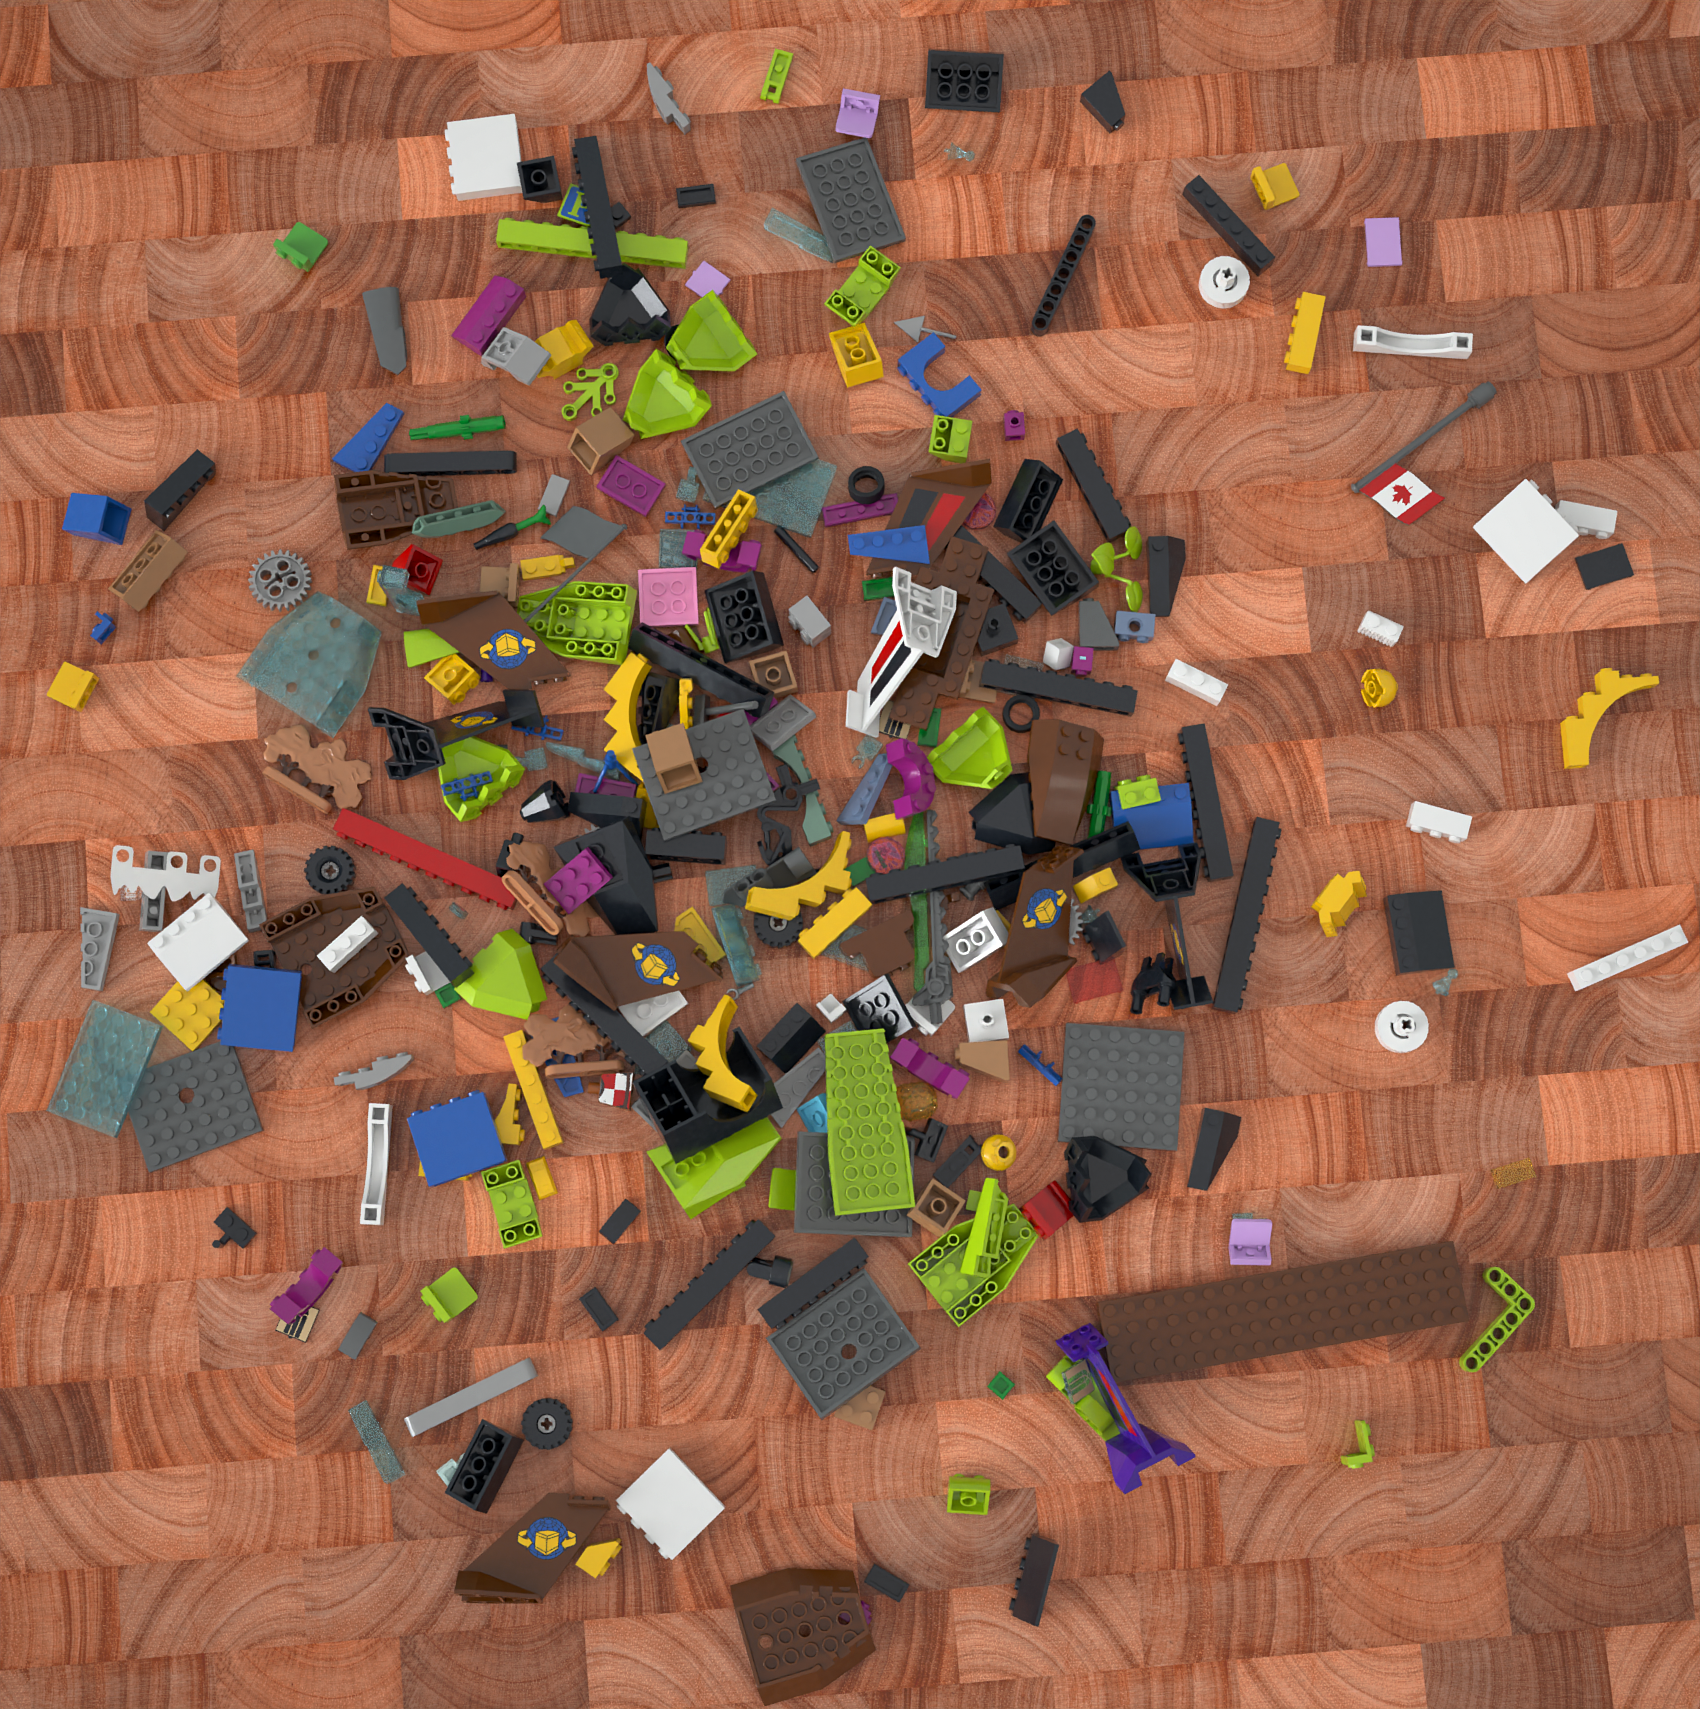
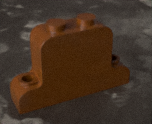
M909 909L840 943L838 947L842 955L850 959L860 955L872 978L878 979L886 974H889L891 977L893 976V971L899 969L901 972L911 967L910 962L914 959L915 954L905 932L913 928L914 917Z

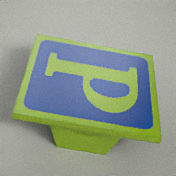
M570 183L557 216L590 227V224L585 222L584 211H587V208L582 206L581 195H584L583 190L579 191V186Z

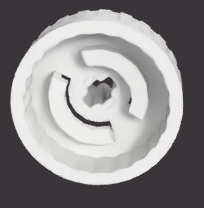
M1220 256L1210 260L1204 266L1199 278V290L1203 299L1217 308H1231L1239 304L1244 299L1249 288V272L1241 261L1230 256Z
M1398 1001L1387 1005L1379 1012L1375 1020V1034L1378 1041L1387 1050L1395 1053H1407L1417 1049L1423 1044L1429 1031V1023L1424 1011L1409 1001ZM1403 1022H1407L1406 1029L1402 1028Z

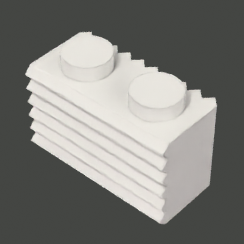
M1368 610L1358 628V633L1361 632L1365 636H1369V638L1372 637L1376 641L1379 640V642L1393 647L1398 641L1404 626Z

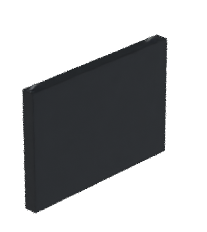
M1623 543L1575 558L1586 590L1634 575Z

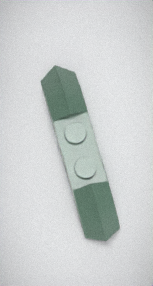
M490 500L424 515L415 520L412 533L424 538H440L444 535H453L457 532L488 526L498 520L506 511L498 503Z

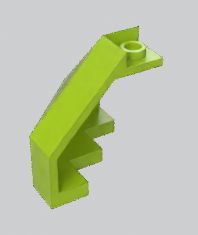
M711 290L690 306L666 346V349L677 360L680 369L736 371L757 355L754 346L742 332L743 330L714 290Z
M658 349L652 353L639 369L623 417V421L629 423L632 429L639 431L641 439L694 427L712 406L709 395L703 389L699 391L693 385L694 379L685 370L680 371L675 366L677 362L671 356Z
M984 707L975 711L962 726L954 730L941 745L933 749L927 756L929 763L933 766V773L942 783L993 789L1012 772L1004 729Z
M475 736L441 748L446 764L438 767L441 785L454 781V778L459 780L469 777V774L477 775L487 771L490 772L493 780L492 783L476 788V791L479 792L478 798L472 796L463 801V798H460L461 793L458 794V792L447 796L443 795L444 803L460 822L476 819L482 814L480 810L486 805L490 804L492 806L503 797L501 793L508 787L514 788L519 784L525 768L508 749ZM482 777V780L487 781L489 777ZM469 780L463 781L465 786H470ZM446 787L445 790L448 792L452 791V787ZM465 789V794L471 793L472 789Z
M508 929L496 933L492 938L493 942L486 950L482 948L472 959L474 961L472 963L473 966L470 967L474 974L454 990L472 1007L528 1020L530 1013L539 1011L541 1002L548 999L530 944L516 931Z

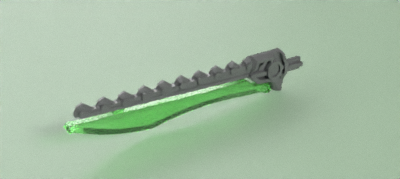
M929 809L926 813L928 839H925L924 811L913 816L906 843L904 870L908 869L911 865H926L925 847H928L929 862L935 860L941 862L940 859L935 858L940 850L939 844L934 842L939 833L937 827L932 826L938 816L935 810ZM942 891L930 892L933 955L931 963L927 893L910 897L915 936L914 989L917 991L913 996L912 1004L914 1006L929 1005L931 1024L943 1023L941 1004H944L953 997L951 961L949 957L944 956L949 944L947 940L943 939L948 928L946 924L941 923L946 914L944 907H940L945 897ZM926 969L925 985H924V970Z

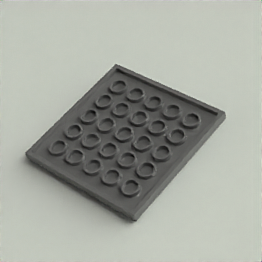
M1066 1023L1058 1142L1069 1143L1072 1137L1097 1136L1119 1147L1177 1151L1185 1032Z

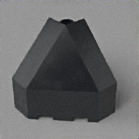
M623 263V275L607 279L589 319L590 337L604 346H611L617 342H624V344L640 343V340L646 339L659 341L671 329L670 310L640 269L637 268L635 270Z
M1030 772L1010 774L968 812L974 818L972 829L976 832L975 840L1003 848L1010 844L1020 845L1022 853L1028 855L1052 851L1056 844L1055 841L1039 838L1034 835L1032 814L1034 807L1030 794L1032 793L1031 782H1029Z
M1097 1136L1071 1138L1064 1152L1069 1172H1066L1067 1189H1070L1071 1201H1068L1069 1210L1079 1223L1102 1221L1149 1189L1147 1182L1152 1173L1145 1166L1146 1159Z

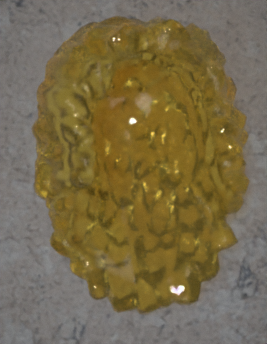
M911 1082L910 1084L903 1083L899 1087L896 1086L902 1120L911 1122L928 1119L937 1110L938 1096L934 1088L928 1083Z

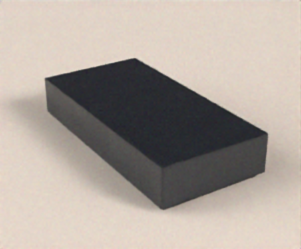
M714 184L676 188L678 208L716 204Z
M596 1287L579 1298L602 1332L619 1320Z
M875 1563L864 1580L868 1585L899 1603L909 1586L907 1582Z

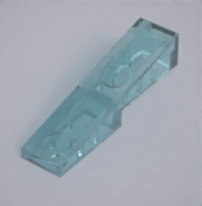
M772 207L764 222L765 230L797 244L800 249L833 263L832 255L823 235Z
M546 742L545 747L548 751L601 774L605 761L587 758L585 749ZM618 768L608 769L605 776L612 780L620 781L622 772Z
M365 1400L349 1409L352 1420L364 1445L367 1446L383 1482L390 1484L406 1475L368 1402Z

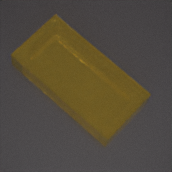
M1530 1158L1491 1170L1497 1189L1536 1177Z

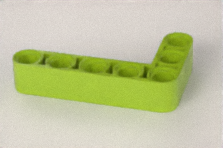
M1499 1267L1485 1269L1483 1280L1508 1305L1461 1356L1459 1360L1460 1367L1467 1372L1478 1371L1535 1307L1534 1299ZM1493 1270L1498 1274L1495 1282L1490 1279V1272ZM1508 1284L1513 1289L1512 1294L1509 1296L1505 1293V1286ZM1523 1298L1528 1303L1527 1308L1524 1310L1520 1307V1301ZM1509 1313L1514 1316L1512 1324H1509L1506 1320V1316ZM1495 1328H1499L1501 1331V1336L1498 1339L1493 1336ZM1483 1342L1488 1346L1485 1354L1481 1353L1479 1349ZM1469 1357L1473 1358L1475 1362L1472 1368L1466 1366V1360Z

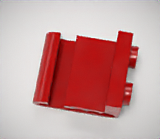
M1056 1180L1052 1181L1019 1208L1022 1216L1033 1226L1036 1234L1043 1240L1049 1238L1074 1216L1069 1210L1068 1201H1071V1199Z

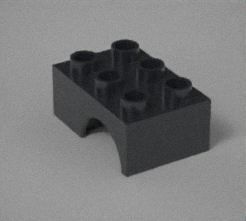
M740 1026L732 1030L733 1041L726 1052L732 1074L741 1082L751 1086L758 1095L748 1112L711 1098L703 1089L706 1080L710 1076L703 1074L699 1068H684L676 1060L633 1081L646 1113L675 1164L694 1156L709 1146L730 1137L734 1133L783 1108L772 1078Z

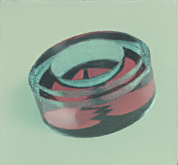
M452 902L449 906V909L461 919H465L468 915V912L455 902Z

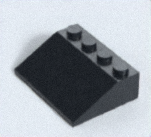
M928 48L925 108L1000 112L1004 53Z
M1055 520L1007 553L1051 616L1099 587V581Z
M752 570L704 590L724 663L759 655L784 646L763 572Z
M1442 890L1395 894L1383 898L1396 976L1455 968Z
M1032 1533L1030 1538H1026L1024 1549L1027 1550L1026 1556L1021 1558L1019 1569L1022 1570L1021 1576L1016 1578L1014 1590H1017L1015 1598H1011L1009 1604L1012 1616L1039 1627L1059 1544L1054 1539Z

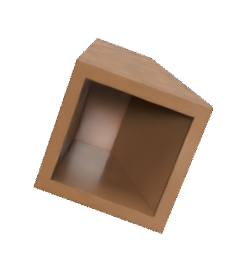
M609 407L577 426L567 448L592 476L615 458L616 455L630 446L635 435L620 419V416Z
M683 723L645 735L656 774L665 794L703 782Z
M1007 1040L959 1043L958 1048H955V1061H959V1066L1002 1083L1009 1082Z

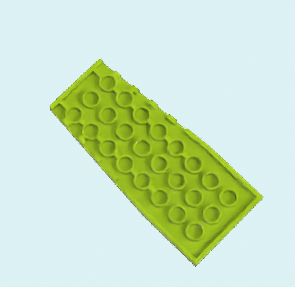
M884 1029L831 1033L824 1036L828 1158L835 1216L915 1207L908 1143L904 1123L901 1119V1109L897 1099L896 1084H894L893 1069L889 1060L888 1045H886Z

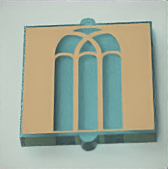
M1086 1359L1080 1360L1062 1372L1065 1390L1068 1393L1071 1404H1075L1095 1390L1091 1378L1092 1374L1089 1372Z

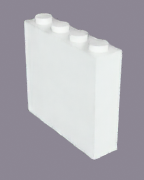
M515 114L447 122L448 129L445 130V138L450 144V147H447L448 159L452 161V165H449L450 177H454L451 189L452 194H456L458 201L522 193L517 162H522Z
M1525 479L1473 526L1475 531L1525 584L1579 537L1577 533L1579 529L1572 522L1568 524L1563 519L1566 515L1559 508L1555 510L1550 505L1552 500L1546 494L1542 496L1537 491L1539 487L1532 479L1530 481Z
M671 1448L616 1500L618 1502L617 1508L624 1515L628 1513L632 1517L631 1523L637 1529L642 1528L646 1532L645 1538L651 1544L656 1543L660 1547L659 1553L665 1559L669 1557L671 1560L725 1508V1505Z

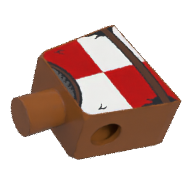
M633 1072L601 1074L600 1083L589 1081L588 1093L599 1094L598 1102L601 1104L631 1111L635 1074Z

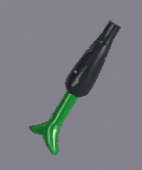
M542 505L534 516L517 524L507 523L496 529L483 539L473 543L475 549L478 550L512 539L518 535L520 530L535 523L551 525L550 519L546 517V506Z

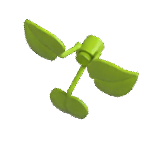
M1133 526L1129 527L1125 534V545L1128 550L1115 556L1111 543L1100 545L1091 554L1094 558L1091 561V571L1094 575L1104 574L1105 577L1126 582L1128 584L1126 587L1128 605L1131 612L1138 613L1143 601V591L1139 582L1134 581L1132 583L1129 579L1111 574L1114 570V560L1131 555L1132 559H1137L1142 552L1141 535L1138 529Z

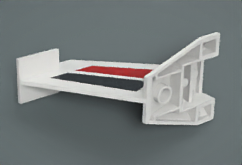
M898 567L893 568L892 584L897 611L858 679L857 692L849 690L847 693L845 727L875 738L879 737L881 709L923 653L935 658L939 656L956 610L957 591L944 586L929 590L912 583L911 573Z

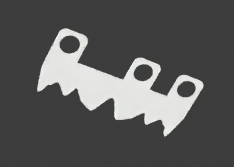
M116 845L113 848L110 877L114 895L117 894L119 888L126 885L131 893H134L139 886L143 893L151 899L157 897L163 886L167 888L172 901L183 898L189 891L194 900L202 893L205 895L210 893L213 897L216 896L221 863L220 858L217 856H202L199 874L186 873L187 855L182 852H169L167 854L166 870L132 867L134 853L132 847ZM121 849L129 853V859L126 862H120L116 857L117 852ZM178 855L183 859V865L180 868H174L171 865V858ZM208 859L216 862V869L212 872H208L204 868V863Z

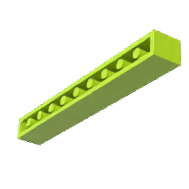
M512 218L499 219L496 237L498 248L596 259V255L592 256L590 244H593V239L588 238V227L572 228V226L566 224L555 226L549 222L538 224L530 220L520 222ZM618 231L616 233L621 262L686 269L689 246L688 241H685V239L679 237L668 239L662 235L651 237L643 233L633 235L625 231Z

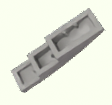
M254 850L235 853L234 857L238 886L241 891L243 909L246 915L247 929L250 933L261 930L259 924L267 920V913Z

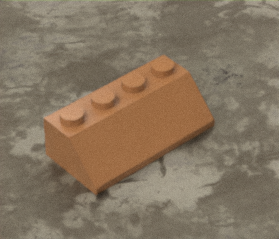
M156 529L108 589L139 612L147 606L148 600L153 594L160 590L162 583L172 575L175 567L183 562L188 552L171 537Z

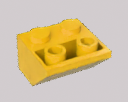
M615 1538L590 1543L575 1565L594 1578L598 1575L603 1576L611 1565L608 1562L610 1557L614 1559L621 1550L622 1546L619 1544L622 1540Z

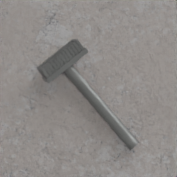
M695 695L693 727L709 721L710 715L730 713L741 709H757L758 702L751 701L710 708V697L708 695Z

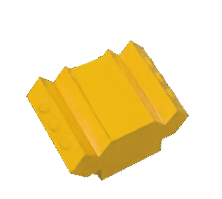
M577 320L568 321L564 326L557 327L536 339L535 343L551 354V357L540 370L537 377L552 376L555 380L583 364L584 356L594 346Z
M1360 871L1348 872L1344 878L1337 873L1311 905L1319 913L1320 924L1326 937L1338 936L1336 927L1346 926L1345 922L1355 908L1360 907L1358 898L1367 897L1366 885Z

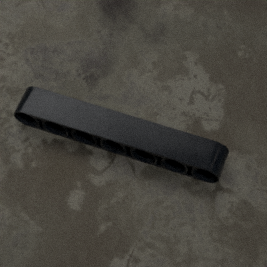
M1083 215L1079 219L1038 306L1031 324V332L1035 336L1041 337L1047 333L1089 244L1096 224L1094 217L1091 215ZM1089 224L1091 228L1086 229L1082 225ZM1081 240L1083 244L1077 245L1074 241ZM1071 256L1075 258V261L1070 262L1066 258ZM1065 273L1068 277L1061 278L1059 274ZM1056 289L1060 294L1054 295L1051 291ZM1050 306L1053 310L1047 312L1043 307ZM1040 322L1043 323L1045 327L1038 328L1035 324Z
M515 451L391 453L384 455V472H396L403 475L415 474L417 476L513 474L517 472V453Z

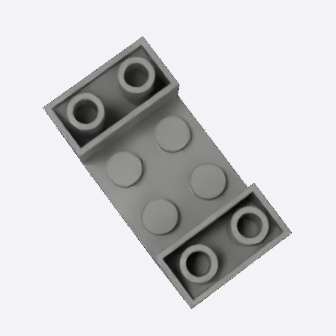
M503 327L481 357V364L492 370H495L497 367L510 372L517 381L530 385L547 363L551 354L527 336Z

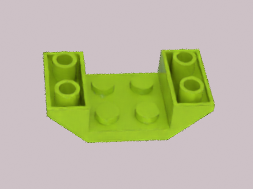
M870 245L859 259V266L839 291L834 290L824 305L855 327L869 316L888 292L901 267Z
M520 1160L482 1171L481 1175L486 1191L489 1192L500 1228L498 1231L503 1248H509L543 1237L539 1216Z

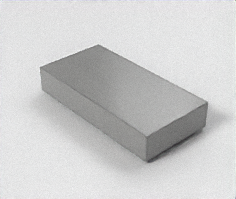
M552 474L538 511L542 505H545L546 514L557 517L570 485V480Z

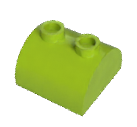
M962 1474L949 1476L947 1512L987 1515L990 1479H985L981 1475H976L973 1478L965 1477Z

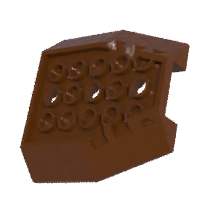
M375 887L314 896L259 924L267 942L272 945L283 969L301 971L305 964L311 965L312 971L310 974L304 975L302 973L299 1000L305 1010L303 1013L312 1029L365 1002L406 960L405 958L410 956L400 932ZM361 916L373 928L379 927L382 929V935L379 938H373L335 973L331 972L317 957L320 952Z
M786 1568L730 1585L735 1613L757 1690L764 1706L821 1690L876 1651L859 1597V1589L853 1570ZM841 1613H847L850 1616V1622L841 1624L838 1616ZM808 1625L811 1633L808 1636H802L799 1632L800 1626ZM766 1636L771 1639L772 1644L769 1648H763L760 1645L762 1637Z

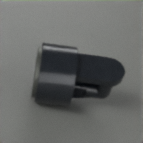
M775 1255L774 1261L754 1258L747 1266V1273L752 1277L769 1280V1285L785 1288L788 1287L794 1261L791 1258Z

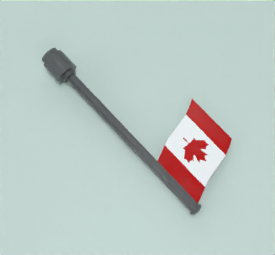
M1489 381L1483 382L1470 391L1464 404L1357 483H1352V491L1354 493L1361 492L1371 498L1391 516L1406 525H1410L1444 500L1445 497L1433 492L1414 474L1396 463L1471 407L1480 409L1492 400L1497 393L1493 384Z

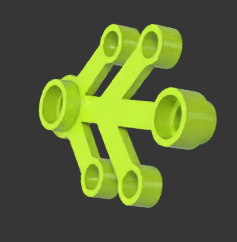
M606 363L600 369L579 368L576 372L579 380L584 381L588 377L599 378L595 382L573 383L567 381L563 385L564 391L567 394H572L575 391H585L573 405L566 404L562 408L563 418L567 421L575 420L578 415L577 411L592 396L593 408L591 414L594 417L596 416L594 411L599 410L600 413L602 412L600 387L605 382L607 393L604 396L605 403L609 406L616 403L613 381L618 378L619 371L613 363ZM612 371L613 374L608 376L606 375V372ZM585 372L586 375L584 377L579 376V373ZM568 385L573 386L571 390H566ZM610 396L614 398L611 402L607 401V398ZM572 411L573 415L567 416V412Z

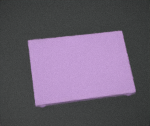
M1399 217L1365 219L1368 267L1402 265Z

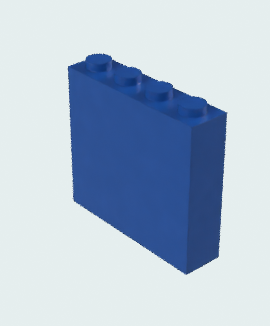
M229 964L228 969H224L223 980L227 982L226 988L222 989L221 1000H225L224 1008H220L219 1020H223L222 1028H218L217 1039H221L220 1045L293 1052L302 971Z
M479 1090L468 1093L469 1097L450 1099L449 1104L443 1106L441 1103L430 1106L431 1110L426 1112L418 1110L411 1113V1117L407 1118L429 1187L432 1188L508 1161L486 1093H480Z

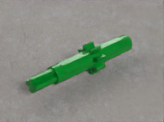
M469 415L460 416L459 421L410 429L409 436L411 441L461 435L466 440L473 439V435L476 433L506 429L504 415L471 419Z
M1098 771L1093 804H1088L1087 813L1091 814L1088 838L1104 832L1106 816L1111 817L1112 807L1107 805L1112 772Z

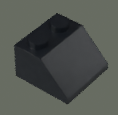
M554 156L517 162L524 200L540 203L563 200Z

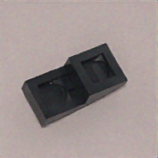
M625 1199L602 1226L599 1233L614 1245L640 1214L641 1210Z

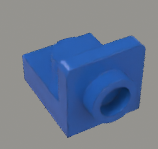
M97 611L95 615L102 622L93 628L90 636L102 645L115 630L116 626L112 623L114 619L104 612L101 615Z

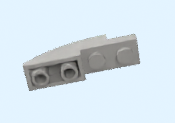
M649 62L647 64V76L656 109L667 125L674 121L685 135L690 131L691 121L685 113L682 114L679 111V105L673 99L674 88L668 80L665 81L661 77L660 69L657 66L653 67Z
M408 1052L396 1054L395 1058L390 1059L388 1056L377 1057V1061L372 1062L373 1070L367 1067L358 1069L359 1073L351 1074L350 1071L341 1072L338 1077H334V1083L338 1087L355 1084L356 1090L359 1091L380 1085L406 1069L414 1061V1056L408 1055Z

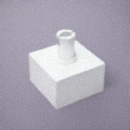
M1003 999L963 1005L968 1042L1009 1039Z

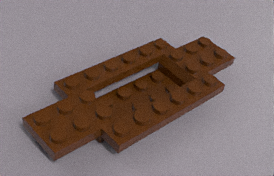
M951 536L940 571L937 572L920 567L915 584L929 590L944 586L957 591L956 610L939 656L935 658L925 653L920 656L900 684L889 719L927 731L938 696L943 695L958 700L995 592L992 588L977 584L989 550L988 547Z

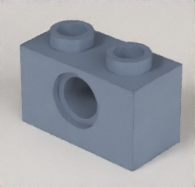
M1116 611L1114 633L1118 641L1126 642L1129 639L1137 640L1138 643L1152 641L1154 637L1155 614ZM1136 624L1139 627V631H1131L1129 625Z

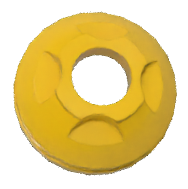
M992 1135L982 1145V1160L992 1170H1005L1016 1159V1146L1007 1136ZM1002 1146L1008 1151L1005 1158H1001L998 1153L999 1148Z

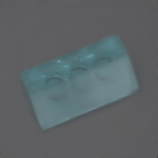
M735 904L711 908L737 988L759 981L758 975L762 973L759 964H754L752 957L756 955L753 946H748L746 938H749L746 926L742 927L740 920L743 919L740 908L736 909Z

